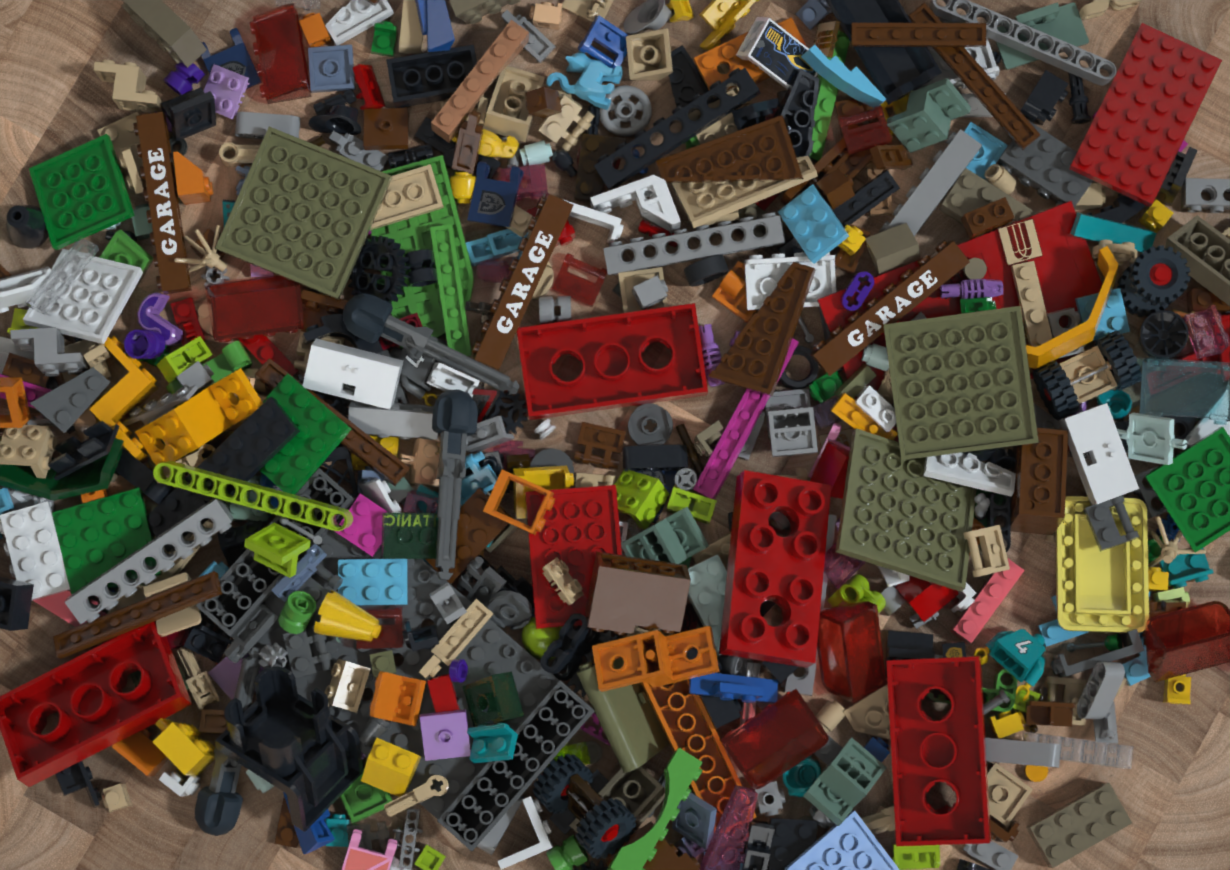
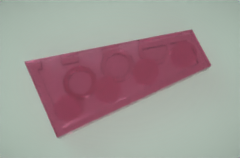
M735 785L700 864L701 870L740 869V864L744 862L745 853H743L745 841H748L750 834L748 832L749 822L753 820L758 793L755 790Z

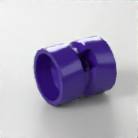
M180 62L175 65L176 70L170 71L163 81L178 95H183L192 91V85L198 84L205 74L194 63L187 68Z
M133 330L126 335L124 348L126 353L134 359H156L165 350V339L156 330Z

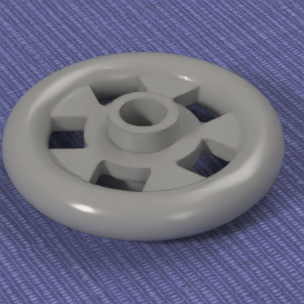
M623 85L615 87L611 94H606L605 98L611 99V104L608 110L600 108V120L609 132L617 136L629 137L636 135L646 128L652 116V106L649 98L643 91L633 86ZM631 95L639 99L636 105L628 100ZM620 96L622 98V101L618 102L617 105H615L612 102V100L615 97ZM623 109L630 111L627 115H623L621 112ZM637 110L643 112L641 120L635 119ZM614 111L617 119L610 120L608 112ZM621 122H631V127L621 128Z

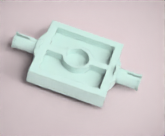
M1131 413L1129 414L1128 429H1117L1120 439L1127 440L1129 459L1170 465L1173 464V449H1186L1187 440L1175 438L1174 419Z

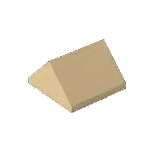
M669 29L626 36L630 80L660 81L673 73Z

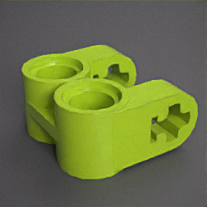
M856 574L851 576L827 602L834 609L842 601L850 605L855 604V610L859 617L851 626L859 633L884 609L886 601L879 592L869 590V582L864 576Z

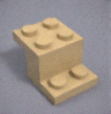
M102 60V62L94 63V72L102 82L114 83L112 99L120 110L154 113V111L163 112L161 109V103L163 102L159 96L153 91L145 90L146 76L137 64L124 62V65L115 64L111 60Z

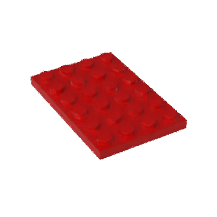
M616 485L549 490L554 493L553 498H555L552 509L545 512L543 517L546 519L541 532L537 531L536 535L528 532L536 629L563 627L568 618L576 613L586 617L585 610L596 552L622 555ZM536 491L525 492L528 526L532 525L545 495ZM555 558L562 560L567 565L568 573L572 579H576L582 587L584 595L569 606L566 602L563 603L558 593L561 590L555 591L558 588L557 584L551 586L554 580L549 582L543 575L544 571L542 568ZM576 621L574 626L582 625V621Z

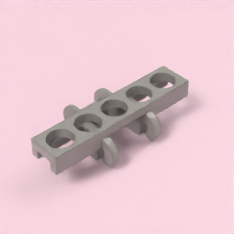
M407 809L404 830H401V827L393 829V832H396V849L402 847L399 862L400 869L412 870L414 851L420 852V849L415 848L417 832L423 833V830L418 829L420 810ZM411 812L416 813L415 820H410ZM410 823H413L415 828H408ZM403 833V842L399 844L400 835ZM407 835H412L414 837L412 843H407L405 841V837ZM405 851H409L411 854L406 855ZM405 857L410 859L408 866L403 865Z

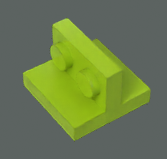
M274 522L246 538L244 547L254 552L255 561L291 578L296 575L298 555L310 548L311 540Z

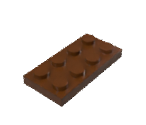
M481 487L460 508L455 568L449 569L448 572L453 573L450 579L447 580L450 584L467 568L470 561L474 560L509 524L483 512L490 496ZM500 505L498 506L497 512L511 517ZM436 533L418 553L437 572H441L439 567H435Z

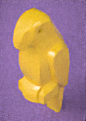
M487 129L482 130L483 135L479 155L513 158L519 148L518 140L515 137L507 136V140L502 141L495 133ZM458 133L452 139L456 143L458 139Z

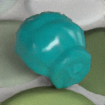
M799 752L786 756L782 774L783 784L787 787L789 796L804 797L803 795L820 775L821 767L818 761L812 758L811 754Z

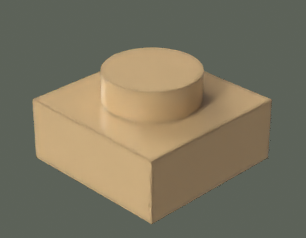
M433 655L419 673L426 679L429 676L434 678L442 669L440 666L442 661Z

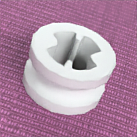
M550 419L545 420L534 430L535 434L538 433L540 435V440L547 437L556 428L555 425L550 424Z

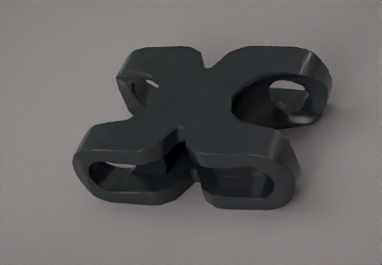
M578 613L571 615L561 628L559 639L553 641L541 657L540 663L542 668L546 672L552 673L559 680L565 681L570 679L580 666L582 655L592 649V646L600 636V632L593 630L592 635L586 638L590 629L587 626L586 617ZM581 620L582 625H579L574 630V623ZM552 657H556L552 663V666L549 667V659ZM567 664V671L560 674V671Z

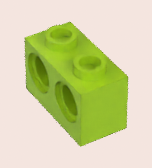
M201 336L165 356L157 364V367L168 383H171L178 379L177 376L198 361L203 364L213 354Z
M673 487L666 511L676 513L688 507L696 521L710 524L717 500Z

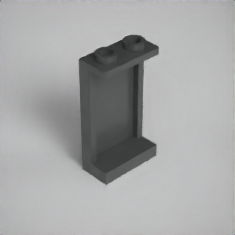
M1137 629L1122 633L1120 636L1124 644L1123 648L1072 665H1067L1063 653L1052 656L1053 661L1050 663L1053 673L1055 675L1058 674L1062 678L1094 668L1099 661L1112 662L1144 651Z

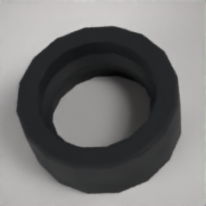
M722 254L704 258L684 269L687 281L691 287L709 283L729 272Z
M797 346L793 355H801L808 359L811 368L809 375L803 380L795 381L790 379L784 371L779 380L786 387L794 390L804 389L816 379L819 365L810 355L812 351L809 348Z

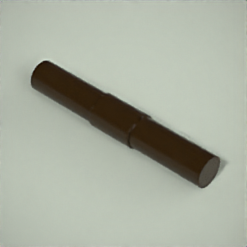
M680 424L676 426L683 445H687L688 457L699 478L704 470L685 425Z

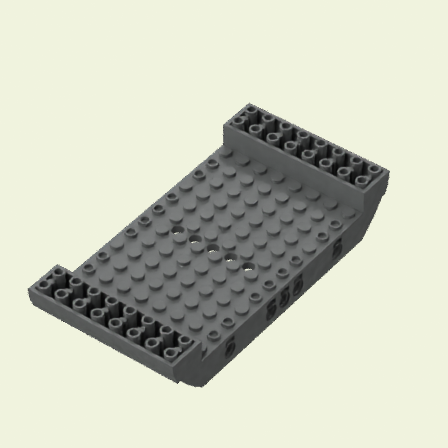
M320 468L296 494L347 510L355 502L351 495ZM294 502L292 505L293 511L299 514L301 507L297 502ZM316 508L314 511L315 517L321 520L322 511L319 508ZM337 514L336 522L340 524L344 517ZM277 515V516L271 521V523H270V524H272V523L275 522V523H277V524H279V525H281V526H283V527H285V528H287V529H289V530H291V531H293V532H295V533H297V534H299V535H301V536H303V537H305V538L311 540V542H310V547H312V546L315 544L312 539H310L309 537L303 535L302 533L298 532L297 530L291 528V527L288 526V525H282V524L279 522V519H280L282 516ZM288 518L290 522L314 536L322 537V543L318 546L327 556L320 564L333 575H338V560L408 559V605L359 606L379 620V625L382 627L378 638H373L370 642L338 637L341 642L339 643L336 637L326 636L327 640H325L328 653H331L332 660L330 662L332 668L337 663V660L341 659L371 669L365 688L372 689L373 696L376 677L373 676L370 654L393 650V655L400 653L404 657V662L402 665L396 666L397 673L394 674L426 681L417 725L412 726L391 721L388 726L389 729L379 738L422 756L407 793L427 783V780L433 775H440L447 779L449 783L447 793L442 796H433L420 802V804L470 851H473L595 710L552 673L546 672L542 668L541 663L489 619L456 658L465 660L467 663L468 674L465 681L462 683H452L460 710H466L468 728L477 727L478 725L490 726L497 723H505L518 734L513 759L473 763L469 759L470 756L425 761L420 714L436 712L427 682L432 677L429 676L426 679L419 671L435 655L431 650L436 645L429 649L412 651V649L407 647L402 631L406 630V621L410 622L413 631L422 628L421 624L425 619H431L434 622L438 640L440 641L459 618L447 624L429 594L449 582L440 580L436 574L437 572L391 531L374 557H372L333 530ZM246 549L220 578L222 594L198 603L196 607L232 637L261 603H264L279 617L286 602L281 600L271 590L275 587L276 582L280 578L285 577V575L255 561L254 552ZM307 550L298 555V561L301 560ZM316 572L311 576V578L326 589L329 582ZM450 584L465 610H467L472 603ZM317 611L314 612L306 627L308 637L314 635L312 626L315 625V621L320 622V615ZM277 619L253 647H259L261 650L264 646L273 645L276 642L286 650L283 634L289 632L280 626ZM316 643L310 644L313 657L318 656ZM287 653V655H285L287 663L283 668H286L287 670L292 672ZM442 661L440 664L442 669L435 677L449 674L450 666H447ZM321 663L315 664L316 674L295 679L298 694L312 702L311 691L314 688H318L325 693L332 679V669L323 671ZM373 697L369 701H364L361 698L357 713L329 705L330 714L351 726L360 736L370 717V703ZM469 735V737H470V745H471V749H472V744H473L474 738ZM359 740L361 752L368 757L374 742L370 746H366ZM435 780V785L432 786V789L440 792L443 782Z

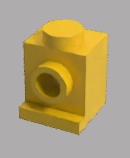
M1156 199L1138 222L1148 230L1158 233L1174 212Z
M846 224L844 228L849 237L838 246L852 256L866 238L859 228L853 225L850 227Z
M1148 567L1149 591H1167L1169 572H1162V569L1159 567Z
M1172 671V675L1165 676L1163 703L1190 704L1191 677H1186V672ZM1177 683L1183 686L1181 692L1176 690Z
M1009 710L997 714L999 719H996L995 716L988 718L995 739L1024 730L1025 720L1021 711L1012 714Z

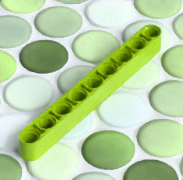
M174 461L159 463L153 470L154 478L160 483L329 530L341 531L349 528L353 522L352 513L345 508ZM165 466L170 469L169 478L163 473ZM186 472L192 476L190 484L185 481ZM208 478L214 483L212 490L206 485ZM229 484L235 487V494L233 496L228 493ZM251 490L255 491L257 494V499L255 502L252 501L249 497V493ZM272 496L277 497L279 501L277 508L271 504ZM294 502H297L301 507L299 514L293 511L292 505ZM316 508L322 511L321 520L317 519L314 515ZM337 514L344 517L343 526L336 522Z

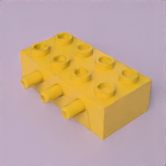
M160 718L155 723L162 733L153 743L184 775L199 776L215 760V747L208 740L205 741L199 737L201 733L193 724L176 723L170 719Z

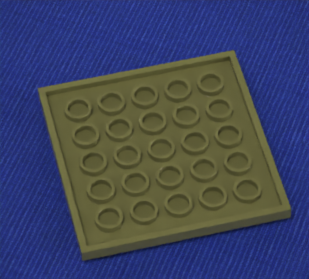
M269 126L215 249L339 300L390 185L392 176Z
M1021 306L884 324L901 460L1039 443Z
M856 428L852 432L835 552L962 592L966 587L970 552L967 539H964L963 533L972 531L975 509L974 498L976 497L977 488L925 477L923 475L926 457L901 460L899 442Z

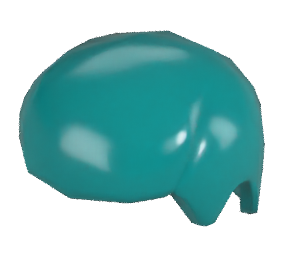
M1109 390L1097 396V405L1107 403L1113 419L1123 418L1131 411L1132 400L1130 395L1122 390Z

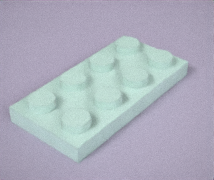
M717 554L688 568L691 578L688 598L703 627L710 626L712 628L715 649L718 656L722 655L719 654L727 571Z

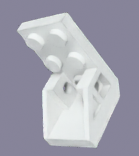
M655 175L590 197L591 209L606 214L610 213L611 209L620 206V208L628 207L635 200L643 218L670 231V233L680 230L681 221L666 181Z

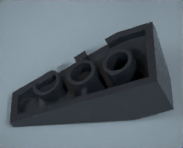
M799 69L773 118L781 115L784 117L796 157H809L813 149L812 134L813 128H815L814 112L817 105L819 78L802 69Z

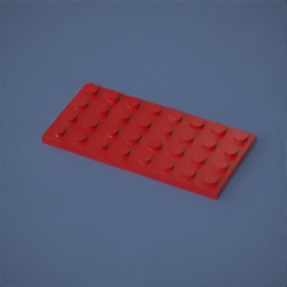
M1141 23L1069 169L1151 207L1222 60Z

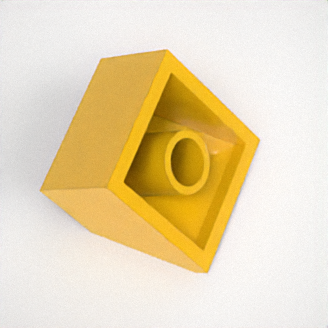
M376 737L367 758L361 781L400 797L407 793L422 756Z

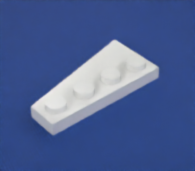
M953 453L926 457L923 476L1012 497L1016 473L991 462L983 463L977 459V456L970 453L968 455Z

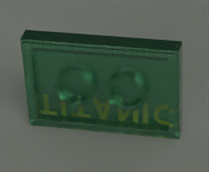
M383 512L381 558L436 559L437 513Z

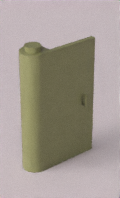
M618 658L614 661V669H620L623 666V658ZM589 661L579 666L580 670L577 672V675L623 773L642 766L669 744L641 683L601 692L598 688L595 663L592 664Z

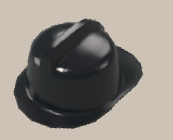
M334 105L327 110L325 115L313 116L309 119L308 123L312 129L321 133L332 134L335 131L339 134L345 135L348 133L354 136L360 134L362 130L361 126L357 123L358 109L345 105Z

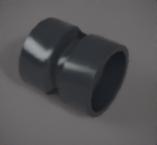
M417 250L404 255L409 258L406 266H410V272L407 273L410 276L408 278L410 287L428 286L438 282L436 269L432 267L435 264L433 250Z

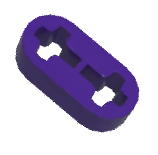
M858 272L853 277L841 297V304L844 309L855 311L862 305L874 285V278L869 272ZM867 276L868 286L863 285L859 291L857 289L860 285L858 278ZM857 292L858 294L854 299L857 302L856 305L851 304L848 306L846 297H852Z

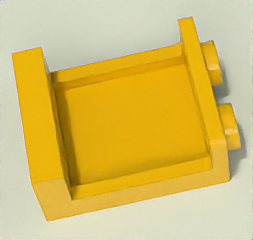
M567 465L513 469V475L547 490L568 489L574 486L573 473L569 472ZM513 481L516 519L526 518L525 492L534 490Z

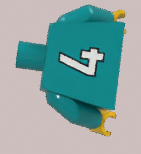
M1025 629L1015 632L1001 631L985 644V648H977L974 656L985 655L981 658V665L988 662L989 654L1021 683L1026 681L1024 685H1020L1016 689V696L1019 691H1026L1027 694L1023 698V701L1029 698L1030 687L1035 686L1044 672L1045 658L1043 655L1046 649L1043 645L1045 644V639L1038 633L1032 636Z

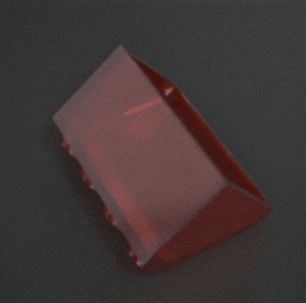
M285 4L253 16V21H249L251 34L256 36L253 49L255 56L259 55L260 63L256 64L258 77L263 79V85H260L261 97L266 98L268 104L312 97L299 15L295 4Z
M282 276L218 283L205 287L211 328L215 341L229 342L232 338L239 337L241 339H251L254 335L261 334L263 336L276 335V332L283 331L285 333H296L298 329H304L299 283Z
M864 601L820 610L817 650L821 680L825 689L832 694L855 703L887 685L877 605Z
M1211 601L1153 616L1147 620L1145 626L1148 672L1154 682L1230 662V610L1224 603Z
M794 689L784 694L774 704L766 706L756 716L747 719L737 729L729 731L720 741L753 789H760L825 746L829 736L798 690Z

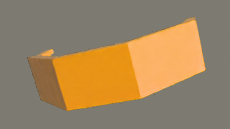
M1108 246L1099 250L1097 266L1104 275L1105 281L1089 319L1040 346L1026 345L1029 368L1038 369L1094 339L1114 286L1119 266Z

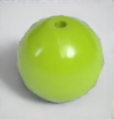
M530 618L529 623L522 630V643L526 651L534 658L541 660L549 645L559 639V632L562 627L536 629L535 618Z

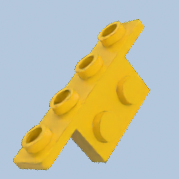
M712 0L699 15L713 31L699 46L704 50L717 47L724 34L730 33L735 28L737 20L746 16L750 11L751 5L759 0Z

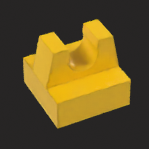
M670 0L666 4L670 10L674 9L675 12L669 19L670 22L688 21L694 18L689 0Z

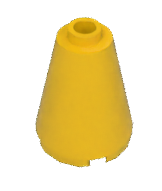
M331 590V593L328 592L321 604L318 612L320 622L315 621L314 632L319 635L371 642L373 638H378L382 626L379 625L377 618L338 592Z

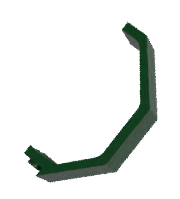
M115 438L107 455L58 481L54 479L56 471L52 468L48 470L46 478H37L31 466L0 464V485L52 501L107 489L121 458L124 441Z

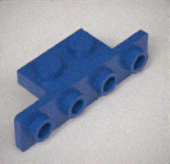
M712 673L689 679V693L720 697L721 700L727 701L741 699L744 703H755V701L776 703L778 681Z

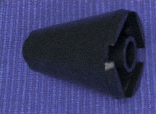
M17 205L9 209L6 219V231L9 239L16 246L34 249L41 246L48 239L49 234L40 207Z

